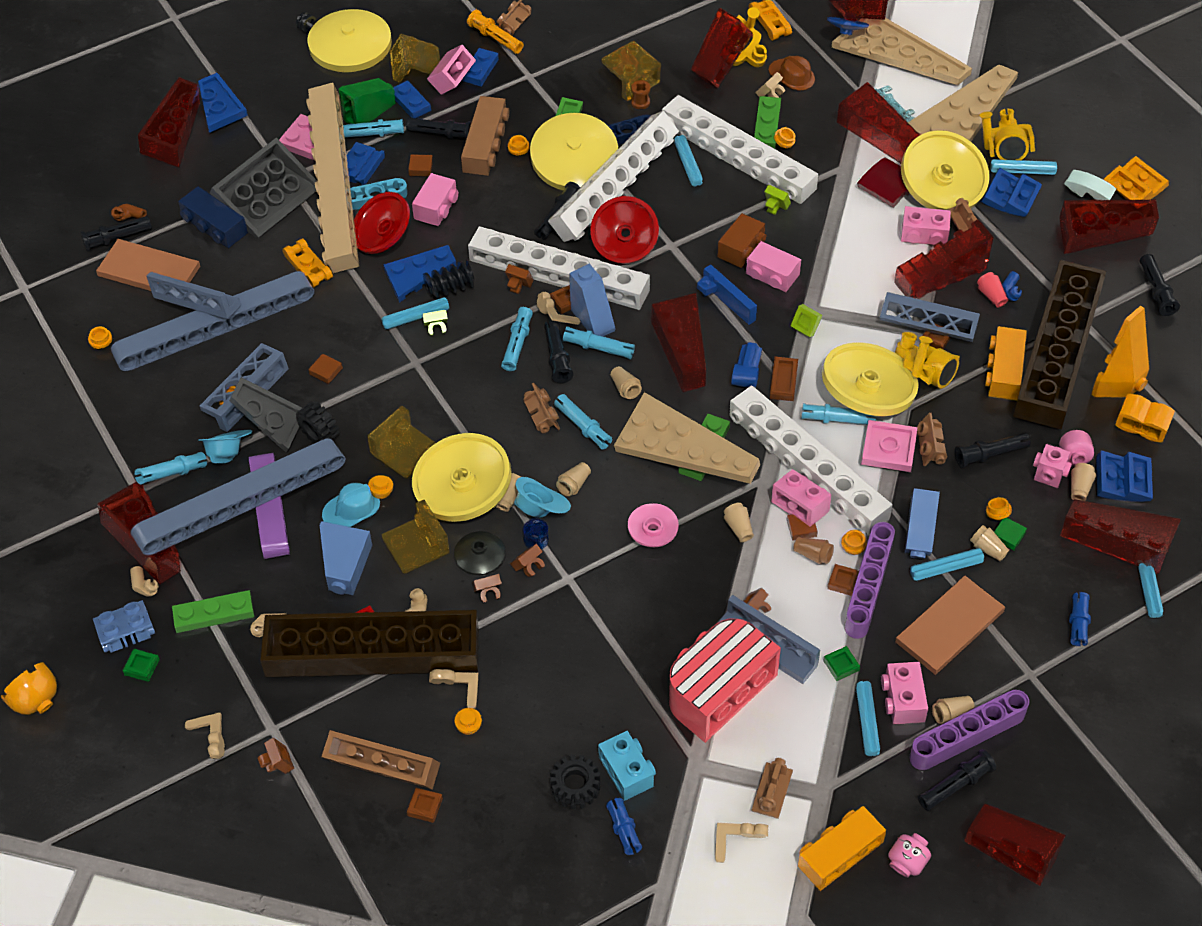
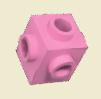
M1046 444L1043 453L1038 452L1033 464L1034 467H1037L1034 480L1058 488L1062 477H1067L1072 465V463L1068 462L1070 452Z

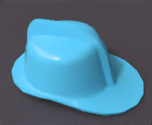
M234 431L209 439H198V441H203L206 455L210 457L212 463H227L238 455L241 437L251 434L252 431Z
M520 477L516 480L515 485L518 494L514 503L524 513L540 518L546 516L549 512L566 513L570 510V502L563 495L528 477Z
M347 484L342 488L338 496L325 505L322 512L323 521L352 527L374 515L379 509L380 500L371 494L370 487L367 484Z

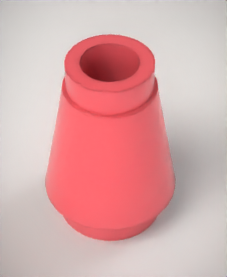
M989 272L978 279V289L997 308L1008 302L998 275Z

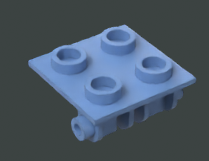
M143 600L130 602L123 608L106 611L93 618L104 652L110 651L112 653L122 649L123 646L120 638L123 639L125 646L128 647L125 638L130 635L133 644H136L133 633H135L138 642L151 638L150 635L155 634Z

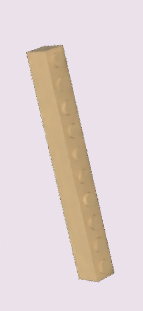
M329 83L308 89L309 98L306 99V102L311 112V115H308L309 124L312 128L310 138L314 144V148H311L313 159L316 161V164L313 165V170L318 179L315 182V188L319 195L317 206L321 212L318 220L323 230V234H320V239L323 247H325V252H322L324 264L329 265L332 272L336 273L359 267L340 95L334 83Z

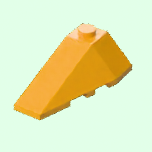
M1139 306L1124 320L1114 341L1116 346L1104 361L1108 366L1105 372L1101 371L1095 380L1091 394L1094 397H1126L1127 394L1142 391L1148 382L1146 377L1149 371L1145 308Z

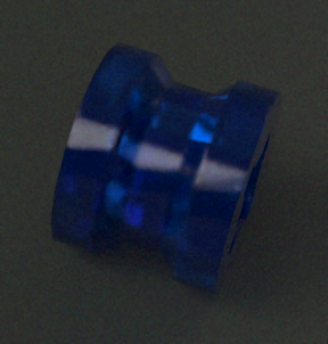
M531 519L525 523L523 527L525 546L529 548L537 544L540 549H544L549 542L547 523L541 519Z

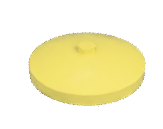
M358 9L341 10L324 16L313 25L307 38L309 52L313 60L320 66L337 72H356L376 65L386 57L392 43L388 24L380 16Z
M582 113L561 114L547 120L535 132L530 146L531 163L537 175L554 188L565 190V185L568 182H575L581 187L618 150V143L612 130L598 118Z
M930 131L924 133L911 142L902 158L901 174L903 182L913 198L926 208L947 210L955 207V202L959 198H964V200H968V205L971 209L981 200L988 188L989 170L984 156L972 142L959 134L949 131Z
M858 342L840 345L830 351L822 368L823 383L829 393L846 407L867 415L891 416L899 414L912 405L918 391V379L911 374L912 371L903 366L904 359L896 353L874 344Z
M476 433L452 435L432 445L420 457L413 471V492L422 509L437 519L452 522L470 520L491 510L504 497L511 481V464L502 446L488 436Z

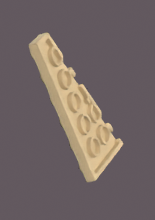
M873 10L859 20L860 22L868 23V28L853 30L852 35L841 34L832 41V48L955 85L963 82L972 72V68Z
M997 65L903 125L902 132L917 138L930 131H949L959 134L971 142L982 127V118L979 115L982 112L994 111L1017 79L1018 72L1002 65Z
M645 392L614 444L615 451L749 484H751L760 467L759 458Z

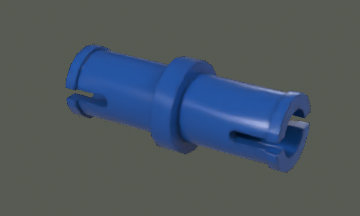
M1080 592L1079 599L1078 593H1074L1072 595V614L1069 616V622L1072 624L1070 642L1074 646H1081L1082 640V645L1086 646L1088 644V625L1091 623V616L1088 614L1090 596L1087 593Z
M615 798L618 809L615 808L612 800L606 805L614 823L613 830L616 835H619L625 854L633 855L631 843L636 853L642 849V845L634 830L635 822L629 817L623 799Z

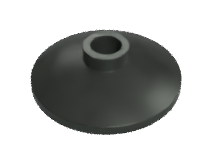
M484 531L472 532L465 535L457 543L454 551L455 561L459 568L468 574L486 575L494 572L502 565L505 558V547L501 539L492 533Z

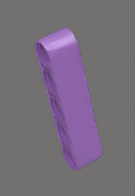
M274 453L249 457L250 471L253 472L275 462ZM279 496L256 507L264 559L290 555L282 498Z
M887 522L876 523L870 533L846 616L845 631L852 638H863L869 630L895 535L893 526Z
M1011 690L918 736L912 744L910 753L911 764L919 770L930 769L1021 723L1029 706L1028 696L1023 691ZM1010 705H1015V706H1017L1019 709H1015V708L1011 707ZM988 717H994L997 720H991ZM965 728H971L974 731H967ZM942 739H947L952 743H945ZM918 751H925L928 755H923Z

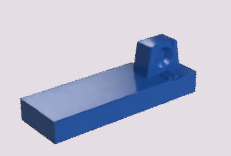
M712 265L704 268V275L697 282V289L705 296L714 293L748 325L756 321L757 305Z

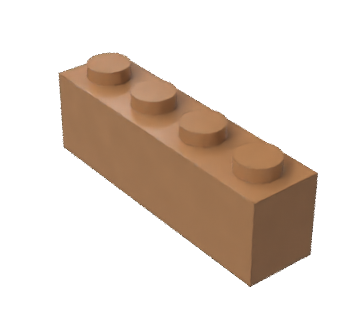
M480 96L461 156L463 173L489 176L491 167L495 166V152H499L500 136H504L505 132L504 122L509 119V108H506L505 99Z
M331 730L329 731L322 754L323 758L331 762L432 790L440 766V762L430 757Z

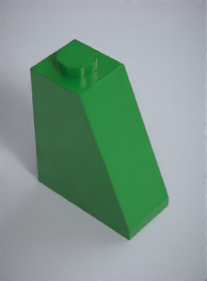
M380 78L340 87L339 95L343 120L348 124L370 123L396 104L395 90L392 85Z

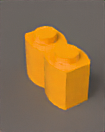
M1127 394L1115 425L1126 432L1140 434L1148 440L1163 442L1175 410L1163 403L1150 402L1141 395Z

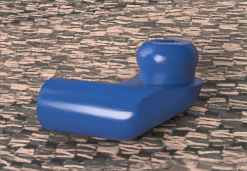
M1014 271L1010 272L1002 283L1006 297L1010 301H1016L1022 295V291H1018V286H1015L1020 276Z

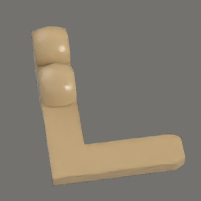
M548 292L538 294L537 307L541 313L548 314L552 321L580 324L581 321L577 317L558 314L554 308V301L550 298Z
M435 669L430 672L429 682L433 684L445 683L451 685L454 683H468L467 707L473 709L477 707L478 673L454 672L447 669Z
M221 713L185 722L186 730L210 725L208 752L211 759H220L225 753L224 739L221 735Z
M717 823L716 862L724 863L726 835L765 838L768 837L769 826L751 823Z

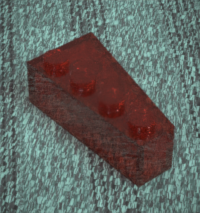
M182 78L176 80L138 134L141 154L180 168L200 104L198 84Z
M868 82L839 103L837 123L900 164L908 146L914 139L920 136Z
M1156 199L1064 201L1059 216L1064 254L1152 235L1159 220Z
M696 293L652 304L651 323L682 391L686 392L704 387L706 384V363Z

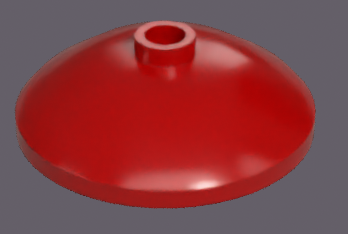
M395 192L378 194L368 200L358 211L354 224L357 248L368 254L380 253L392 247L403 236L408 226L410 208L408 202L400 194Z
M619 196L606 201L598 208L591 222V238L596 250L607 260L618 264H631L645 258L654 249L659 236V224L654 211L647 203L636 197ZM628 230L630 235L623 237L622 232Z

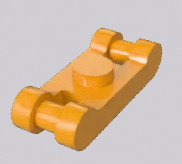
M772 0L749 3V8L756 7L759 9L760 15L757 19L768 32L771 41L778 39L781 35L788 36L792 34L791 25Z
M303 238L296 241L295 245H288L282 249L286 259L297 271H302L306 275L313 288L318 286L320 281L324 279L327 281L333 278L330 268L323 264L308 247L307 242Z

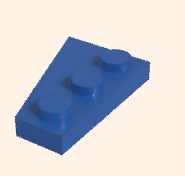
M218 73L198 81L209 133L248 116L247 109Z
M449 245L384 264V271L400 303L406 299L405 295L413 290L417 292L423 288V273L427 272L431 277L432 270H436L440 274L441 267H445L448 270L450 264H454L456 267L457 265Z

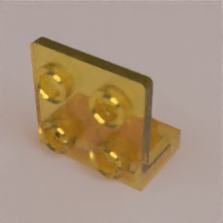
M400 34L390 50L393 80L401 82L404 76L409 74L411 68L431 74L440 62L438 46L404 34Z
M631 41L602 58V63L622 80V97L626 101L633 97L631 86L635 81L644 80L650 84V87L660 83L661 64L635 41Z
M403 406L398 408L368 435L371 454L404 478H408L413 473L420 457L436 443L411 426L409 410Z
M425 500L415 503L417 514L414 515V520L382 534L383 541L403 573H408L450 553L447 534Z

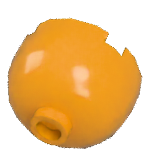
M43 662L34 665L37 670L29 673L27 670L21 673L4 689L7 695H1V699L13 711L22 715H30L36 711L42 714L53 705L51 699L56 694L57 682L51 670Z

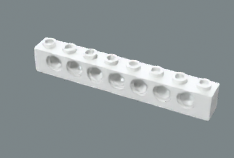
M678 95L662 109L679 132L677 134L684 135L687 140L747 173L754 179L787 192L791 200L802 204L817 190L818 173Z
M664 110L651 115L548 220L564 242L571 239L576 241L585 234L583 230L591 226L593 216L598 208L606 201L623 195V189L637 180L635 176L648 169V163L662 154L661 150L663 147L665 148L673 143V137L679 131Z
M479 226L468 245L469 259L472 262L506 271L508 264L530 271L534 280L562 288L570 285V272L590 263L603 280L608 301L637 310L641 309L650 291V275L492 229Z
M752 385L730 400L731 419L736 424L744 427L752 438L759 440L768 452L774 453L781 459L787 468L795 470L821 488L826 489L831 494L830 503L834 505L839 513L847 516L856 528L870 535L872 527L876 523L887 522L890 519L893 504Z

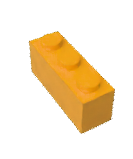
M998 326L996 336L991 335L989 349L993 350V354L989 353L987 368H991V372H987L985 386H989L988 396L1018 400L1022 383L1027 330Z
M864 806L856 812L851 810L842 818V822L835 828L833 826L828 827L821 834L819 840L814 844L812 842L807 843L800 850L798 867L821 891L884 842L886 829Z

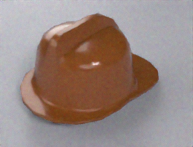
M787 56L769 65L768 71L770 75L773 76L778 72L783 77L780 82L791 89L798 91L807 90L814 84L815 76L811 71L810 63L801 56Z

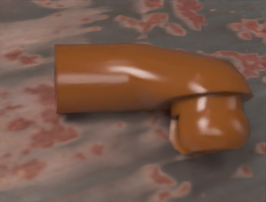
M123 204L114 207L111 210V215L117 221H123L132 217L138 219L145 217L147 210L130 204Z

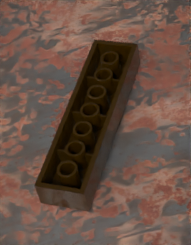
M1060 260L1013 417L1062 430L1107 271Z
M477 610L265 615L260 661L265 677L430 673L435 669H447L454 672H478L479 625Z

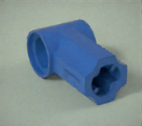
M748 342L742 345L738 364L734 365L731 385L747 388L752 385L756 388L759 375L758 367L762 355V348L757 343Z

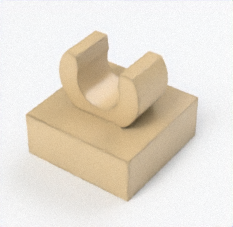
M777 72L756 94L759 97L767 94L768 97L779 98L785 92L784 87L778 84L783 77Z

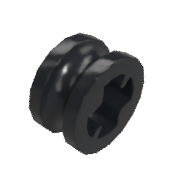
M302 12L296 20L297 28L305 33H309L317 22L316 17L308 12Z

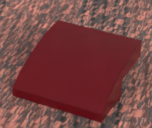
M886 157L873 165L857 182L860 189L893 208L904 195L909 196L910 194L902 179L901 166Z

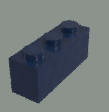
M199 186L178 201L181 210L180 215L183 220L191 222L200 232L207 233L218 244L221 243L225 247L230 248L248 233L243 216Z

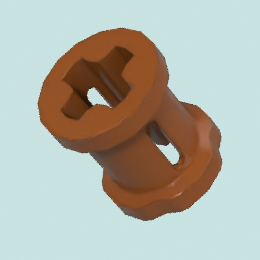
M644 80L635 81L631 86L633 93L632 106L636 109H646L650 105L648 93L651 87Z

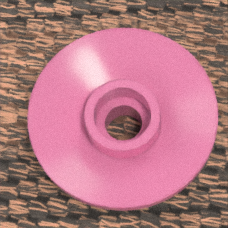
M661 504L642 505L635 509L628 519L630 536L643 546L660 547L666 545L675 538L678 532L677 516L671 509Z

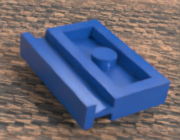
M356 142L347 154L350 182H360L361 185H366L385 158L384 151L381 150L379 152L374 147Z

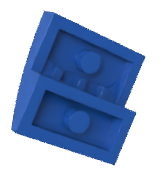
M999 168L981 202L1009 214L1026 216L1042 184L1025 174L1017 178Z
M1102 450L1097 454V496L1114 500L1139 502L1151 501L1153 499L1151 458L1128 452L1124 457Z

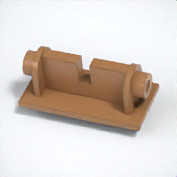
M514 0L507 10L509 12L507 14L503 13L496 22L499 24L498 27L510 35H513L521 26V23L523 24L531 15V7L522 3L523 0L518 2Z
M959 198L955 202V207L947 209L951 211L950 217L968 246L988 240L984 232L985 228L981 227L968 205V200Z
M532 383L534 391H527L524 394L523 400L529 413L533 414L531 417L537 430L541 431V433H546L553 425L559 430L560 427L556 421L559 419V416L554 407L548 404L551 401L548 393L544 388L540 390L535 383Z
M929 412L917 426L923 466H926L931 460L935 461L936 464H943L947 459L945 444L940 443L944 440L942 424L937 419H932V413Z
M775 758V761L771 763L766 762L752 807L753 812L779 819L793 773V769H789L785 765L786 761L784 759Z

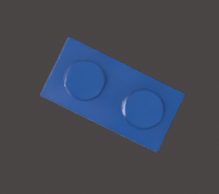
M479 48L474 55L476 61L462 78V81L482 87L499 57L496 52Z
M409 81L393 87L395 90V101L411 118H417L431 111L430 103Z

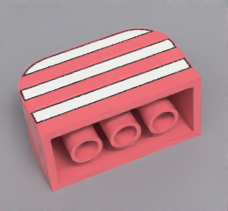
M726 619L714 625L708 632H702L689 649L685 648L680 652L677 660L671 667L669 706L672 714L706 743L778 675L781 647L752 624L741 619Z

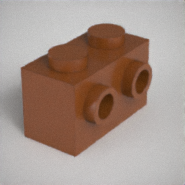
M741 213L719 240L718 258L742 268L761 241L765 242L767 236L765 234V223Z

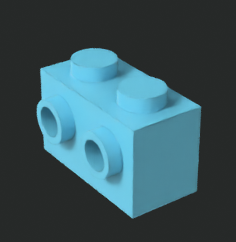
M628 731L598 744L599 759L624 801L654 787L655 768L650 760L644 759L641 754L643 750L639 741L636 738L632 739Z

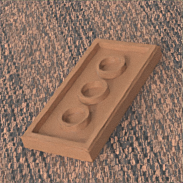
M117 239L96 272L99 277L151 291L146 277L150 272L190 283L200 268V263L197 260Z
M964 576L898 635L895 642L936 675L1004 612L1005 606L968 577Z

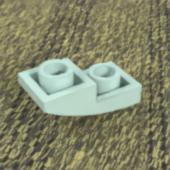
M1073 170L1064 183L1072 192L1077 193L1080 197H1083L1087 192L1104 206L1110 201L1117 189L1105 180L1079 170Z

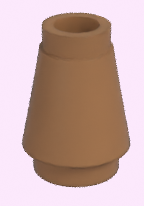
M797 537L794 543V551L820 565L822 563L828 564L833 555L834 545L830 544L828 540Z

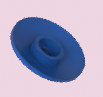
M827 17V21L840 28V33L852 35L853 30L869 27L868 23L856 20Z

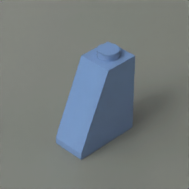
M590 263L570 272V301L573 314L579 318L587 330L593 331L595 335L603 337L614 332L615 325L600 275Z
M915 488L910 499L905 553H910L911 558L925 559L926 556H931L940 492Z
M321 521L320 533L328 589L340 595H354L372 548L370 531Z

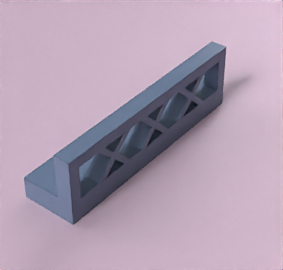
M153 272L146 276L153 297L225 319H228L241 306L238 297L225 294L224 292Z
M887 292L880 320L973 342L980 314ZM887 310L901 314L897 316L887 315L886 313ZM910 316L923 318V320L919 322L913 321ZM933 321L944 323L947 325H945L944 327H938L934 324ZM957 327L969 329L970 334L959 332Z
M261 343L200 405L201 411L215 417L220 429L228 432L244 414L229 401L233 391L227 392V389L230 386L237 385L242 377L269 390L289 369L283 352ZM263 353L270 355L265 360H257ZM255 369L251 375L242 377L245 371ZM215 402H224L218 409L211 407Z
M732 595L729 598L727 612L719 622L726 619H741L752 624L781 647L778 669L804 684L818 667L820 649L736 596Z

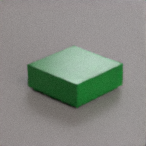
M1004 518L994 533L1006 547L1015 550L1026 534L1027 528L1009 518Z
M847 646L824 656L823 661L836 681L860 671L859 663Z
M133 649L123 669V673L125 676L149 682L160 659L156 654Z

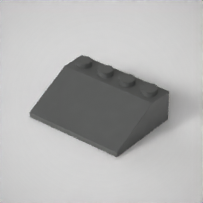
M276 137L214 185L209 194L243 216L247 231L258 239L316 193L315 182L317 180Z

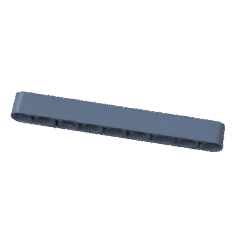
M302 271L293 272L234 295L240 299L241 306L228 319L196 310L121 339L112 345L111 352L119 368L123 371H130L303 303L313 297L314 289Z
M332 439L321 440L136 524L131 530V536L144 555L155 554L336 471L345 463V456Z

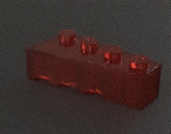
M977 219L971 223L972 227L965 232L960 229L953 233L954 238L943 244L940 241L933 245V248L926 255L921 252L898 266L894 283L905 296L916 299L937 289H942L956 281H962L970 275L981 273L987 269L994 237Z
M136 481L97 504L101 524L159 584L181 571L179 554L175 545L152 555H144L131 536V530L136 524L158 514L152 505L149 495L146 494L143 484L140 485Z
M1074 499L1066 515L1060 536L1137 566L1140 563L1152 566L1155 573L1159 574L1181 519Z

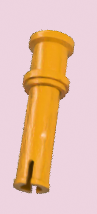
M477 9L471 12L467 19L468 26L475 27L483 36L492 37L515 54L522 51L524 43L498 27L492 18H486Z

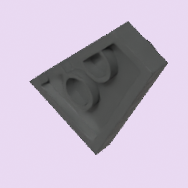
M241 377L229 401L284 452H287L299 428L296 413L302 407Z

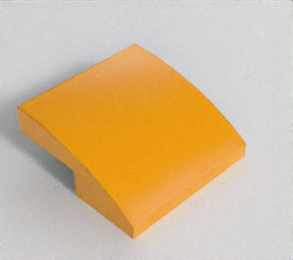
M1137 156L1132 158L1125 166L1121 167L1119 165L1103 179L1117 188L1116 192L1136 207L1146 203L1169 186V181Z

